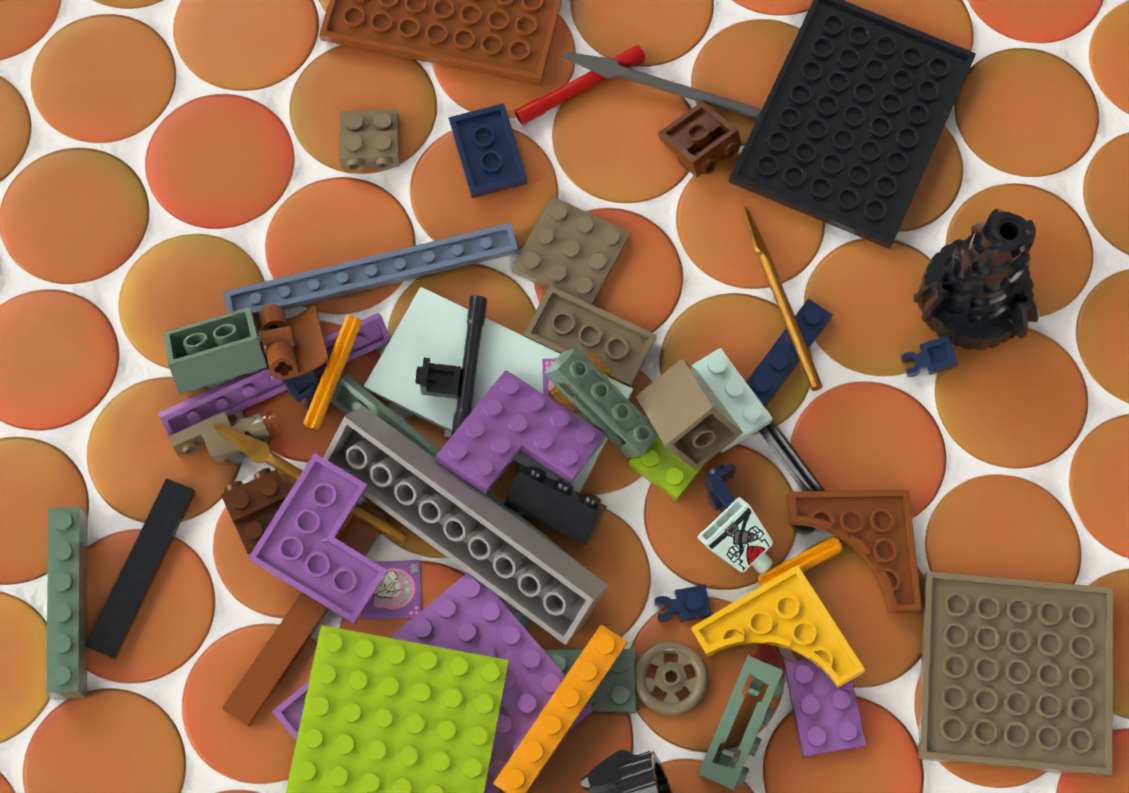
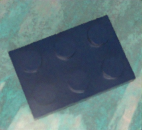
M504 103L448 117L471 198L527 184V176Z

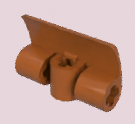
M275 304L267 305L260 310V335L264 354L268 360L270 373L275 379L286 380L298 377L320 367L328 361L315 305L286 319L283 308Z

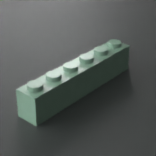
M80 506L48 508L46 694L54 700L87 698V647L85 644L87 642L88 516Z

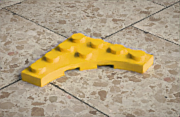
M798 565L691 627L692 633L707 657L734 646L768 644L792 650L806 657L820 667L831 678L837 688L865 673L861 662Z

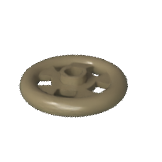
M677 641L656 643L646 649L636 662V693L640 700L654 712L669 716L684 714L695 708L707 691L708 671L706 664L699 653L687 644ZM664 654H678V662L664 663ZM650 664L658 667L655 679L646 677ZM692 664L696 677L687 679L683 667ZM668 672H673L676 674L677 680L670 683L665 679V675ZM657 686L661 691L667 693L663 701L658 700L651 694ZM686 687L691 694L686 699L679 701L675 693Z

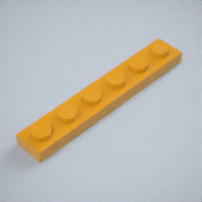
M602 624L599 626L493 785L505 793H527L626 647V640Z

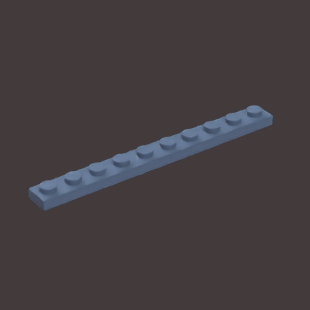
M507 223L224 291L223 294L228 313L250 307L253 317H257L260 310L267 305L275 304L286 310L517 254L518 246L512 224Z

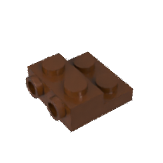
M703 101L658 132L660 141L677 154L679 163L695 177H699L703 173H712L719 161L725 157H734L738 153L740 146H742L738 129Z
M270 468L259 470L253 475L254 480L245 484L242 481L233 482L226 486V492L221 494L248 554L252 553L289 494L277 469L273 471Z

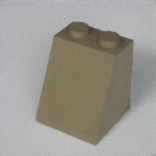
M683 358L636 396L664 446L694 470L699 469L743 433L699 372Z

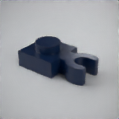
M949 336L920 344L921 353L919 354L906 352L901 355L902 363L908 361L915 362L913 368L906 370L907 377L918 375L923 368H927L929 375L958 366Z
M313 370L298 377L281 380L296 402L299 403L305 399V409L307 412L320 382Z
M706 585L677 589L674 592L675 599L659 596L654 600L655 605L664 604L668 607V612L658 614L657 619L660 622L670 620L675 614H679L680 623L704 619L712 615Z

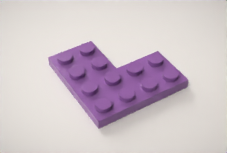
M505 370L437 453L435 461L485 495L520 451L572 484L604 442L606 435Z
M314 453L248 559L356 624L388 572L384 567L336 539L368 485Z

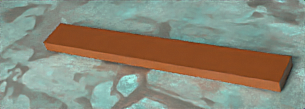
M365 502L362 503L361 506L387 522L390 521L389 517ZM353 516L338 540L366 556L381 532ZM301 592L222 709L250 727L329 611V608Z

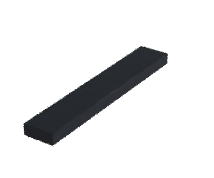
M166 478L85 644L87 648L116 659L196 493L194 489Z

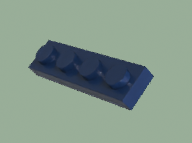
M809 298L795 315L808 350L833 316V314ZM787 328L746 381L765 408L800 362Z

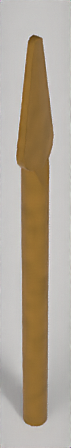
M744 207L743 213L754 249L759 256L763 271L812 391L820 390L823 387L770 253L747 207Z
M216 423L214 425L217 431L257 463L265 462L295 481L301 475V469L271 452L269 445L265 442ZM356 504L351 515L403 545L408 537L407 533L359 504Z

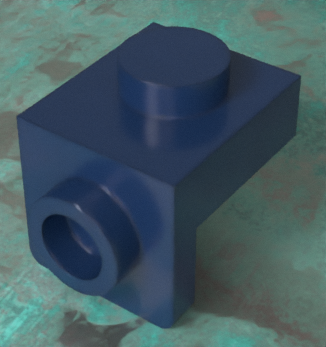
M733 463L726 467L724 464H721L710 470L705 483V487L709 492L707 498L714 510L719 509L721 513L735 501L724 481L732 478L735 474L736 467Z

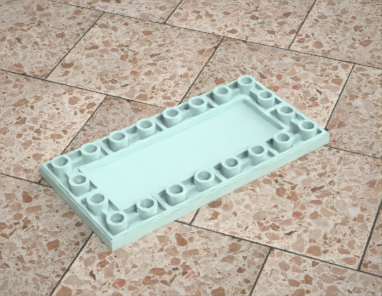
M420 287L366 381L364 389L434 425L452 432L457 399L422 395L420 385L415 383L417 366L423 367L424 357L430 358L431 363L461 366L462 369L468 309ZM485 318L484 326L482 327L471 412L505 370L543 394L542 359H556L560 356V353ZM605 376L628 400L633 393L632 388ZM582 412L573 413L598 429ZM605 437L604 442L572 482L573 490L581 492L608 440L607 437ZM522 451L512 461V463L522 468L525 466L541 468L547 473V477L555 481L557 479L564 480Z

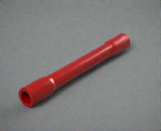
M637 44L616 55L614 60L620 66L630 68L645 60V54ZM590 71L553 92L514 111L515 115L523 126L542 116L551 108L607 78Z

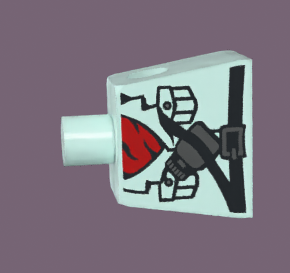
M740 497L697 536L708 549L741 573L745 572L752 565L761 574L766 572L773 563L765 553L772 546L773 541L753 509Z

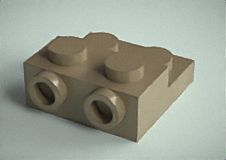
M397 109L340 112L339 150L342 169L360 171L363 168L376 167L380 170H388L392 167L400 166Z

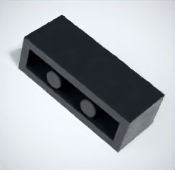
M525 466L518 471L504 505L584 545H587L593 539L608 507L601 503L600 498L590 493L583 495L573 490L574 486L569 482L561 479L555 481L547 477V473L536 466Z

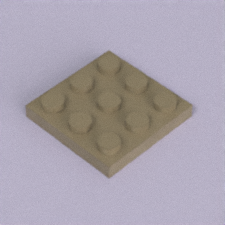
M552 196L513 264L512 272L546 289L549 286H553L593 305L628 242L630 232Z

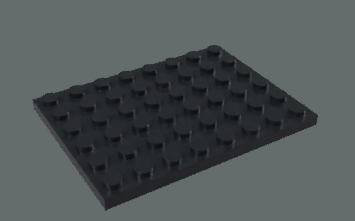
M813 0L732 171L729 183L891 249L976 53L844 0Z

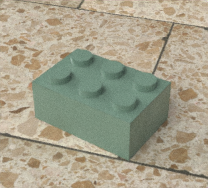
M250 307L163 333L168 366L179 394L187 391L193 392L210 384L223 383L231 378L243 374H253L260 369L267 368L260 334Z

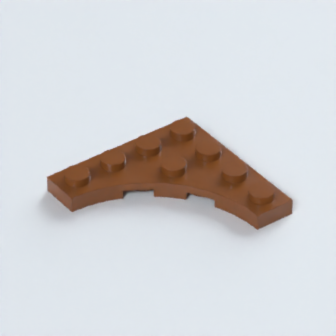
M909 490L789 492L787 494L789 525H802L826 531L854 548L866 560L877 576L884 592L888 613H919L922 610Z

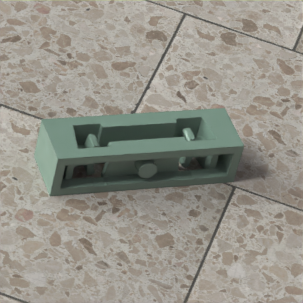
M578 348L562 352L544 373L627 458L642 456L659 436L651 422Z
M749 655L747 656L698 775L732 790L735 789L736 784L739 786L743 785L749 768L744 767L748 755L755 756L762 740L756 737L761 725L767 727L774 709L769 707L773 695L780 696L786 679L781 678L783 670ZM748 676H751L753 679L748 688V694L758 697L762 685L764 684L768 687L762 701L756 703L737 750L740 751L736 764L734 768H729L734 752L723 748L718 763H712L720 743L725 744L745 697L741 692Z

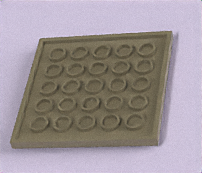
M927 571L924 579L918 759L1110 777L1112 775L1113 588Z

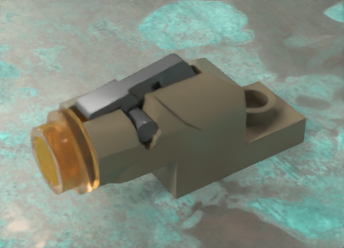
M224 411L172 434L168 438L178 456L181 454H192L198 451L201 445L206 444L214 463L230 460L235 464H239L248 456L214 428L216 423L265 442L268 445L270 441L276 439L275 435L282 432L272 411L267 413L262 411L253 416L235 420L236 424L232 426Z

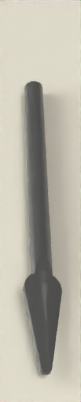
M571 52L562 53L563 58L605 78H623L691 100L703 101L708 105L754 119H758L762 110L761 108L620 66L616 60L611 58Z

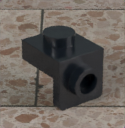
M424 357L423 367L417 366L415 383L420 385L422 395L458 399L462 369L461 366L431 363L430 358Z

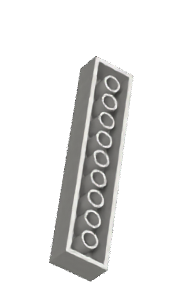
M362 405L344 416L323 458L366 483L368 487L363 493L365 497L566 645L582 630L608 588V584L481 491L437 463L433 456Z

